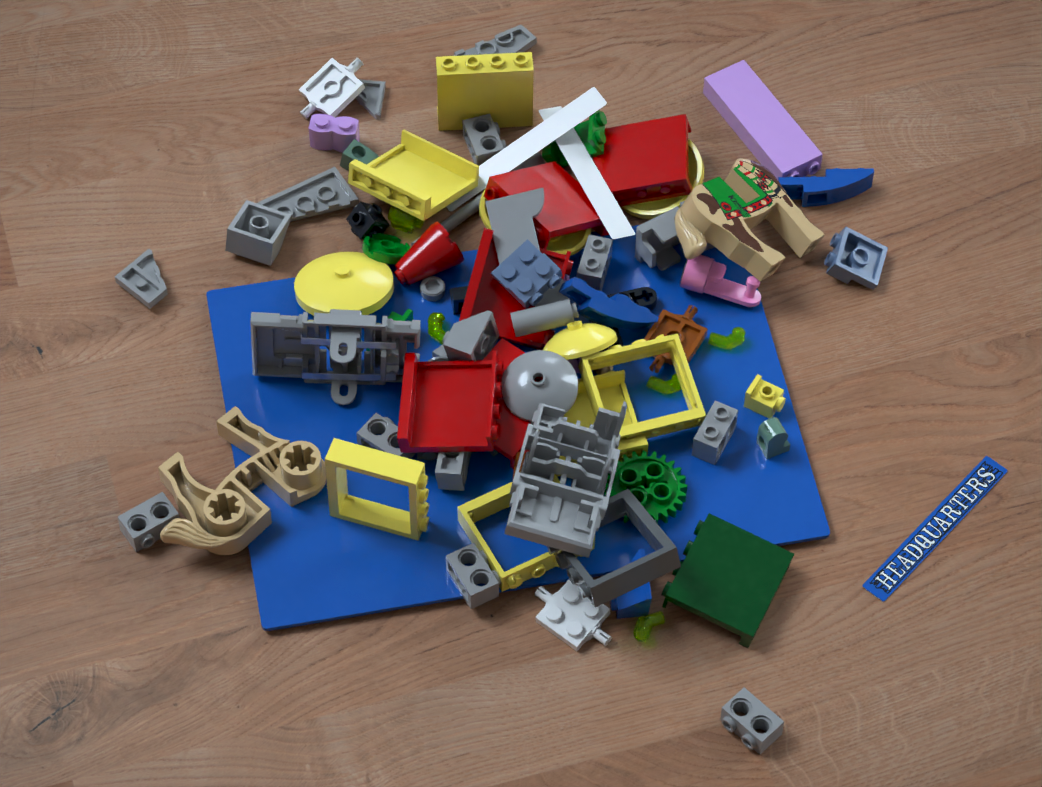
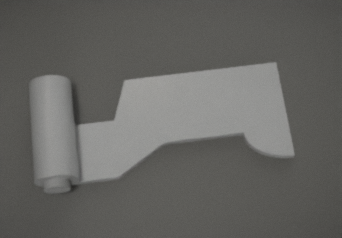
M543 188L485 201L491 229L494 230L493 238L499 264L508 258L527 239L540 251L533 218L538 216L543 209L545 200ZM562 278L555 288H549L543 294V298L535 307L510 313L516 337L566 326L568 323L574 322V318L579 317L576 303L570 304V299L559 292L562 283L565 282Z

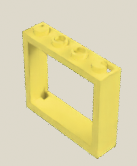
M662 334L648 341L640 339L634 341L631 345L623 347L621 345H614L606 351L581 357L578 368L596 419L599 407H604L592 370L669 352L689 410L622 426L619 433L621 435L620 441L646 436V439L701 426L706 414L678 334L669 336Z
M333 439L325 457L330 516L419 540L422 531H427V524L430 517H427L429 503L426 501L429 489L426 488L428 476L425 475V463L344 440ZM346 469L408 486L410 512L348 495Z
M554 474L552 482L560 484V480ZM512 482L457 507L460 525L478 550H483L486 554L489 568L491 571L495 570L500 577L501 585L499 587L502 592L509 588H517L524 581L530 578H538L546 571L559 567L554 553L550 555L549 552H546L504 572L476 528L475 522L510 507ZM594 537V541H593V545H592L591 551H592V550L594 549V547H595V537Z

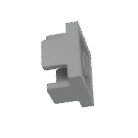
M678 206L637 226L635 257L640 263L645 261L650 268L657 266L663 271L681 261L680 255L673 248V246L680 243L675 228V215L679 209Z

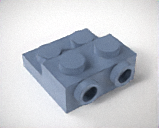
M845 227L839 234L835 233L830 241L833 251L829 252L824 261V265L828 266L826 274L847 284L854 280L874 290L878 286L888 247L848 227Z
M528 239L491 272L492 276L525 309L531 305L535 306L543 298V294L549 288H555L563 276L561 269L545 253L542 254Z

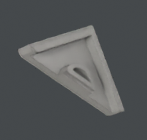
M359 79L364 84L365 89L355 99L376 120H380L386 83L384 81Z

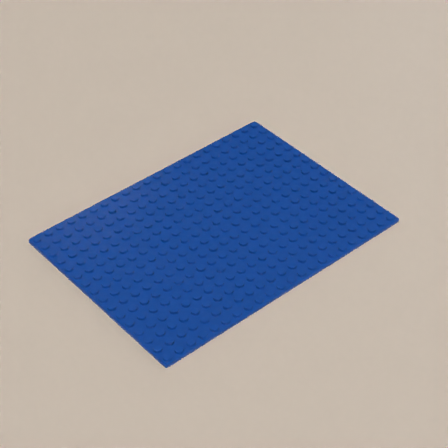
M639 225L631 226L635 235L613 239L612 258L602 292L610 295L641 287L652 288L657 293V304L651 313L657 317L663 309L673 314L684 315L689 305L695 306L698 312L692 320L696 324L707 328L708 331L707 336L689 362V367L705 414L707 416L714 401L738 410L736 429L716 465L692 456L693 439L700 426L647 439V456L651 457L654 451L658 459L666 455V463L674 460V468L681 467V475L686 476V502H683L682 510L676 511L675 518L668 515V523H664L661 519L658 520L660 528L677 547L679 560L681 562L684 561L686 556L683 555L688 541L694 542L696 535L693 533L699 520L704 522L709 513L777 546L828 538L830 535L829 525L762 302L760 301V304L755 307H747L707 293L700 294L680 287L681 276L687 261L681 243L673 246L681 257L679 263L663 271L657 266L650 268L645 261L640 263L635 257L636 229ZM596 231L590 233V235L612 239L610 235L600 236ZM716 247L706 250L701 254L713 258L715 262L726 265L727 269L723 277L724 279L747 286V278L753 276L745 268L727 258ZM584 248L569 258V260L573 261L570 275H568L569 279L577 278V271ZM478 249L462 252L464 261L460 265L433 275L441 278L445 283V294L437 301H428L422 297L420 284L423 280L408 285L406 282L401 284L394 274L397 270L395 264H387L393 274V294L382 308L369 315H376V323H382L383 316H389L392 311L403 316L407 309L413 310L414 320H421L420 347L414 349V343L407 342V353H420V362L432 359V352L443 344L445 333L450 331L453 324L459 322L460 314L453 315L449 289L469 285ZM296 277L208 291L206 293L226 413L236 406L241 410L246 419L262 427L266 432L277 438L290 440V443L295 441L310 442L319 449L324 462L334 438L357 444V432L375 413L382 417L390 418L398 426L402 383L386 382L385 385L357 384L355 400L348 405H340L335 403L331 397L332 384L305 383L303 378L253 375L251 312L280 313V315L299 316V314L306 312L300 307L295 297L294 282ZM643 297V298H642V299L645 300V302L650 301V300H647L646 297ZM570 299V304L576 303L575 301ZM308 313V320H314V316ZM579 314L578 318H574V321H582V324L589 323L587 318ZM653 324L639 329L618 328L623 345H631L634 341L644 339ZM567 325L554 328L552 330H555L556 334L557 332L567 328ZM326 326V339H329V326ZM362 328V342H364V328ZM509 342L525 353L538 350ZM320 346V349H327L325 346ZM366 348L362 351L361 373H364V352ZM327 349V371H333V368L330 367V351ZM653 356L613 365V371H625V385L637 422L689 410L674 366L664 363L659 373H655V370L652 372L649 367L655 360ZM592 370L593 376L598 375L595 370ZM576 373L577 379L582 378L580 373ZM757 374L762 376V380L784 389L783 397L786 398L780 412L776 411L773 417L779 419L787 432L790 451L766 459L756 442L759 426L769 418L744 407L745 393ZM342 385L340 387L339 394L341 396L348 394V386ZM231 444L235 468H237L251 456ZM488 451L471 452L464 491L439 489L435 475L437 459L431 461L417 459L416 453L411 459L425 463V475L428 476L426 488L429 489V494L426 502L429 503L427 517H430L427 531H422L419 540L330 516L327 481L317 495L292 507L266 484H260L252 493L270 508L272 523L248 545L262 629L264 631H272L464 599L446 570V555L472 544L458 521L457 507L513 482L514 469L510 467V459L501 453L493 457ZM346 469L348 495L410 512L408 486ZM567 477L565 485L571 487L573 479ZM511 507L474 523L504 572L549 552L545 545L504 534ZM623 516L600 527L595 532V547L590 552L589 558L584 556L576 558L591 577L606 575L629 564L639 549L645 548L646 555L655 552V550L630 520L624 523ZM468 563V564H464V565H465V566H472L473 564ZM554 567L538 578H530L517 588H509L503 592L567 582L570 579L566 569ZM480 583L477 586H485V584Z

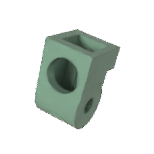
M354 139L342 153L340 166L349 170V163L355 159L367 165L379 156L370 148Z
M772 417L762 422L758 429L756 442L766 459L790 451V443L787 440L788 434L779 419Z

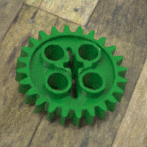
M643 450L642 456H638L633 451L632 458L630 459L624 454L622 456V463L620 461L617 463L610 497L629 489L657 524L659 519L664 523H668V515L675 518L676 511H681L683 502H686V476L681 475V467L674 468V460L666 463V455H663L660 459L656 458L657 454L655 451L651 457L647 456L645 450ZM608 473V479L605 487L604 496L606 495L610 473ZM625 515V516H624V523H627V522L629 521V519H628V517Z

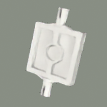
M331 58L299 89L300 93L309 101V104L300 111L301 115L308 119L315 110H318L335 118L365 89L364 84L354 75L364 65L363 62L356 58L347 67Z
M568 580L553 595L542 586L536 590L535 596L546 603L545 607L535 617L536 622L571 648L578 651L586 641L593 637L604 644V646L608 645L612 637L600 629L603 621L610 615V608L604 604L595 608L587 597H582L576 584L573 585Z

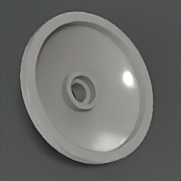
M545 350L531 351L517 357L506 368L501 382L502 397L507 408L516 417L527 422H532L534 411L538 409L539 403L565 410L564 414L567 413L573 406L578 394V379L573 366L561 355ZM536 377L543 378L541 382L534 381Z

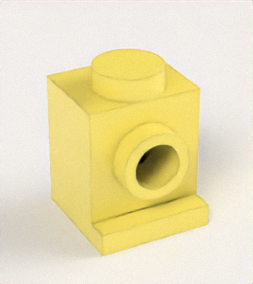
M757 374L745 393L744 407L767 418H772L775 412H780L785 404L786 398L783 397L784 389L762 380V376Z

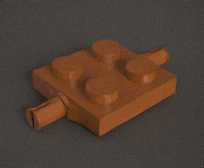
M693 305L688 306L684 315L673 314L663 309L658 316V321L653 324L644 339L648 341L662 334L664 336L678 334L689 364L707 336L708 329L696 324L692 320L698 312V309L695 306L693 307ZM669 352L653 356L655 360L649 369L652 372L655 370V373H659L664 363L673 365Z

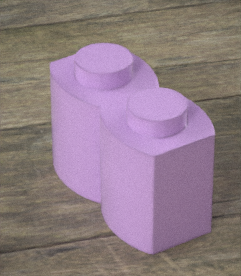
M327 114L312 115L309 124L310 147L317 150L334 149L343 153L354 139L359 142V121L346 116L334 118Z

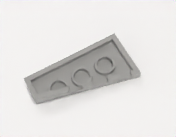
M518 25L495 35V38L490 41L484 42L482 40L477 42L475 47L466 51L460 49L454 52L453 56L522 53L537 44V37L522 25Z
M333 167L257 204L290 214L291 222L356 206L359 204V199L336 167Z

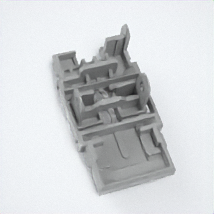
M625 401L622 404L620 413L599 407L593 425L590 424L589 428L580 426L581 421L578 420L576 424L567 422L568 417L563 418L565 410L539 403L538 409L534 411L531 424H528L510 489L512 496L509 506L511 510L504 534L589 558L595 532L599 530L600 522L604 519L619 459L620 450L618 446L621 437L619 433L627 409ZM525 450H529L530 452H526V454H525L524 461H523V464H522V468H521V471L519 472L520 466H521V462H522V459H523V455H524V451H525ZM560 456H564V457H566V459H565V460H562V459H559V457H560ZM571 459L577 460V464L571 462ZM607 473H610V478H609V483H608L606 495L604 496L605 487H606V483H607V479H608V474H607ZM554 474L561 475L560 484L552 482ZM567 477L573 479L571 487L565 485Z

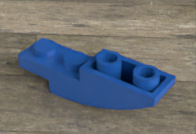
M874 168L826 169L825 177L789 176L778 177V181L791 200H801L802 207L821 206L850 199L871 188Z
M573 277L562 283L559 290L561 294L579 304L577 309L579 315L599 324L621 329L646 328L656 323L659 319L648 308L632 302L628 296L618 293L609 298L606 293L595 290L580 278Z

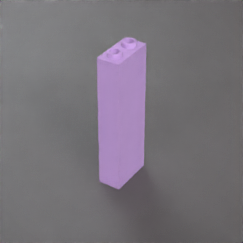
M745 60L704 78L703 94L761 165L768 168L777 180L778 177H805L813 175L821 169L823 154Z

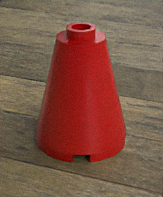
M436 221L431 224L396 263L395 267L397 270L394 274L401 284L405 282L408 285L414 284L460 265L464 261L459 247L455 241H451L448 237L450 234L439 222Z

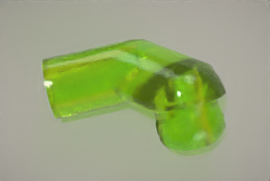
M433 312L427 319L428 334L443 344L446 332L442 330V321L445 320V317L440 312Z
M735 327L732 330V334L727 336L711 332L708 344L727 350L743 344L746 332L741 327Z
M676 373L672 376V379L667 381L651 375L647 382V387L666 395L682 390Z
M660 610L638 618L633 630V635L637 641L644 642L648 640L652 628L665 623L662 611Z

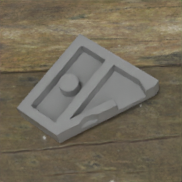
M150 249L115 276V281L118 285L149 309L168 295L166 285Z

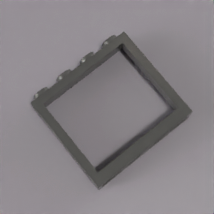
M629 489L609 498L604 519L600 522L599 528L626 515L655 552L594 580L573 553L547 546L549 554L554 553L559 567L567 570L571 583L573 585L577 583L582 597H587L595 608L681 567L677 547Z

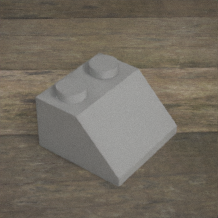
M246 200L227 228L225 251L271 266L281 250L291 215Z
M487 310L453 324L451 330L447 331L443 338V346L449 361L483 360L500 336L493 313Z

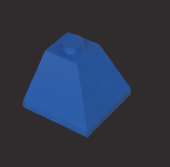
M645 548L639 549L631 562L646 556ZM650 582L610 600L611 611L616 610L617 619L648 616L652 601Z

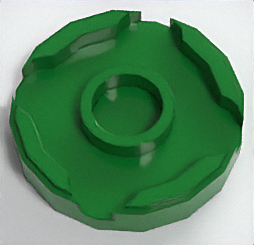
M380 233L373 234L372 238L369 236L365 237L362 245L364 254L378 262L395 265L410 249L409 244H402L401 239L398 237Z

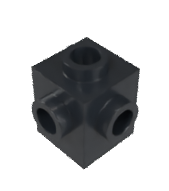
M359 202L346 218L351 226V231L362 240L367 236L372 238L373 234H383L390 226L382 214V209L374 203Z

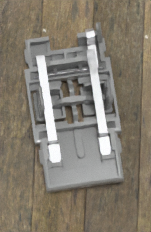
M331 309L330 313L314 312V320H308V312H303L299 316L251 312L253 375L303 378L305 383L332 384L331 397L335 403L340 405H348L355 400L357 384L385 385L386 382L402 383L407 342L414 343V349L420 347L421 320L393 321V319H388V316H383L382 323H376V315H362V311L339 309ZM326 326H329V339H326ZM362 328H364V342L361 340ZM320 346H325L330 351V367L333 368V371H327V349H320ZM365 348H370V351L364 352V373H361L362 351ZM416 353L417 360L420 362V353ZM342 385L348 386V394L346 396L339 394Z

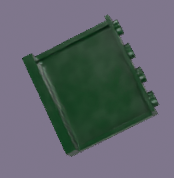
M709 513L704 522L699 520L693 533L696 535L694 542L688 541L683 555L686 557L683 562L680 561L681 567L673 570L672 575L675 576L673 582L667 581L661 596L665 597L662 607L666 608L668 603L671 602L741 636L739 644L749 648L791 564L794 553Z

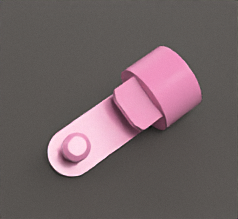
M700 255L692 260L687 259L681 276L680 287L700 294L707 293L747 307H755L761 301V294L756 290L760 285V281L754 276L747 278V286L724 279L723 277L727 269L726 265L715 262L713 258Z

